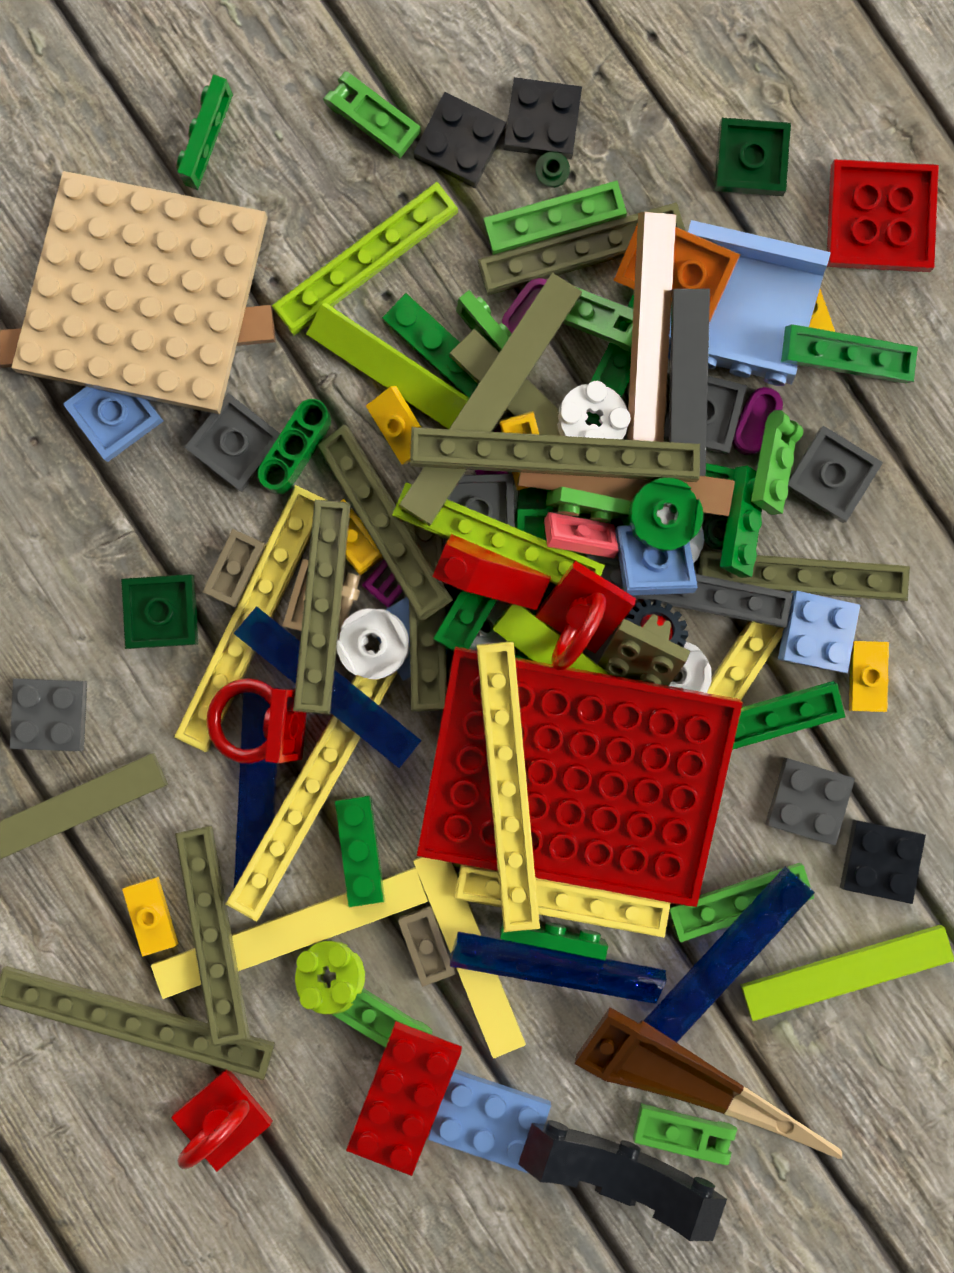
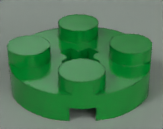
M659 478L644 485L633 497L629 508V522L632 527L633 536L645 546L657 551H673L686 545L698 534L702 526L703 507L700 499L696 498L695 494L691 491L692 488L687 483L679 479ZM664 505L669 506V512L675 514L674 520H668L667 524H663L661 518L657 517V511L662 510Z

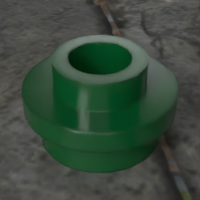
M558 152L543 154L538 159L535 167L538 181L549 188L563 185L570 173L568 160ZM550 164H555L559 170L556 173H551L546 167Z
M715 515L704 523L702 528L704 542L710 548L723 550L724 537L723 539L716 538L713 530L715 527H721L725 532L728 516Z

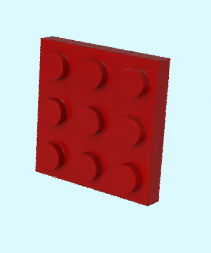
M834 159L830 169L827 251L831 252L827 267L931 272L935 267L939 165Z

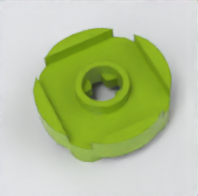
M322 941L312 945L307 951L302 952L298 956L295 985L300 997V1003L304 1008L311 1009L319 1014H339L348 1010L353 1005L351 1003L355 1000L357 994H361L365 983L363 962L357 953L352 952L347 947L348 945L338 941ZM328 968L330 972L336 974V980L331 981L330 988L324 982V974H326Z

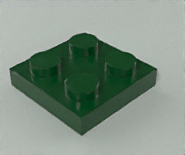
M722 117L719 123L714 191L784 196L787 187L791 123Z
M194 575L121 579L125 649L198 645Z

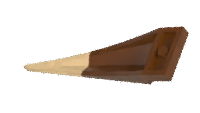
M609 1007L576 1054L575 1065L604 1081L701 1106L780 1134L837 1159H842L841 1149L643 1020L638 1023Z

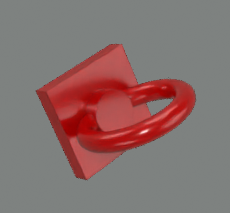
M577 561L573 562L539 607L535 616L561 632L551 657V664L558 671L570 667L585 648L596 653L631 611L636 601L635 597Z
M238 679L222 687L213 697L207 712V730L215 748L232 761L247 764L256 763L264 759L265 762L273 763L298 761L303 758L307 713L293 711L295 689H274L269 684L257 679ZM240 693H255L263 697L270 705L263 723V732L267 741L253 749H241L232 745L225 737L221 727V715L226 703Z
M223 1070L172 1115V1120L190 1140L179 1154L177 1164L181 1169H190L205 1158L217 1172L271 1126L273 1120L232 1071Z

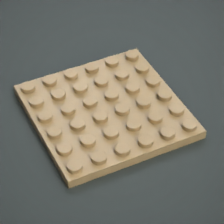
M63 171L11 368L17 373L220 414L268 218L266 212Z

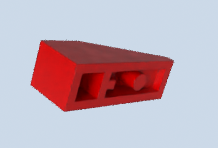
M453 534L449 537L432 576L466 592L537 610L551 579V576Z

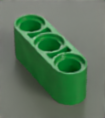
M307 399L302 401L258 469V478L260 483L271 493L284 494L293 487L318 448L317 444L323 440L330 429L331 416L326 406L320 400ZM318 410L323 413L322 420L318 424H306L305 419L309 412ZM292 440H302L304 447L299 454L290 455L287 453V446ZM276 468L283 469L285 472L283 481L277 485L269 484V473Z

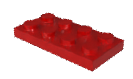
M395 1021L346 1151L412 1176L461 1055L462 1046Z

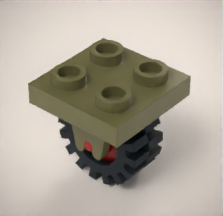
M650 599L644 600L642 604L640 602L636 603L613 635L601 655L598 665L614 676L669 686L686 663L690 653L689 650L683 648L687 642L688 631L684 630L687 627L686 621H678L682 614L679 611H676L674 614L670 612L673 606L668 603L665 608L661 607L662 601L655 600L653 605H651Z

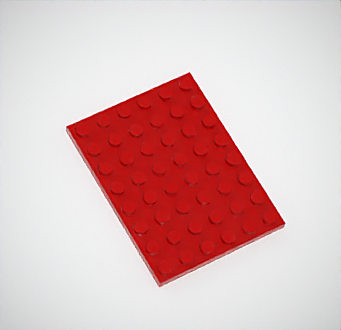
M455 647L417 856L498 871L477 650ZM515 658L535 878L697 907L743 702L741 699L569 667L558 671L553 668L552 664Z

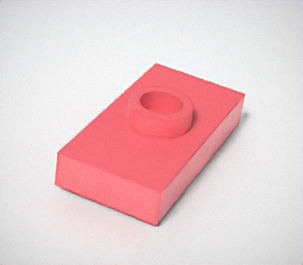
M548 512L544 519L547 547L613 559L619 551L614 524Z

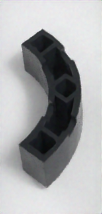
M549 1120L547 1124H531L518 1165L539 1182L577 1188L579 1181L595 1185V1191L600 1195L628 1206H635L636 1202H639L655 1210L652 1218L670 1227L688 1241L714 1240L727 1198L714 1190L715 1185L712 1182L701 1177L693 1178L656 1158L640 1152L641 1148L632 1142L622 1140L619 1144L592 1134L568 1129L564 1124Z

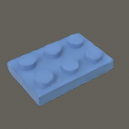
M455 1069L429 1132L428 1140L528 1173L518 1165L531 1124L546 1123L551 1102Z

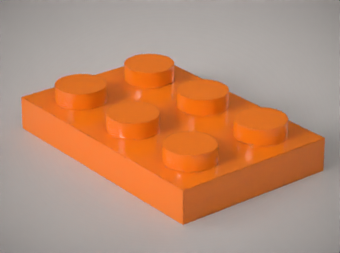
M638 223L613 280L632 289L635 288ZM675 227L672 290L710 289L709 322H711L741 254Z

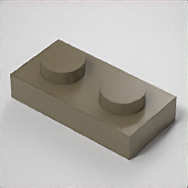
M232 529L203 593L233 607H237L266 544Z
M431 905L398 917L401 931L422 987L455 975L454 965Z

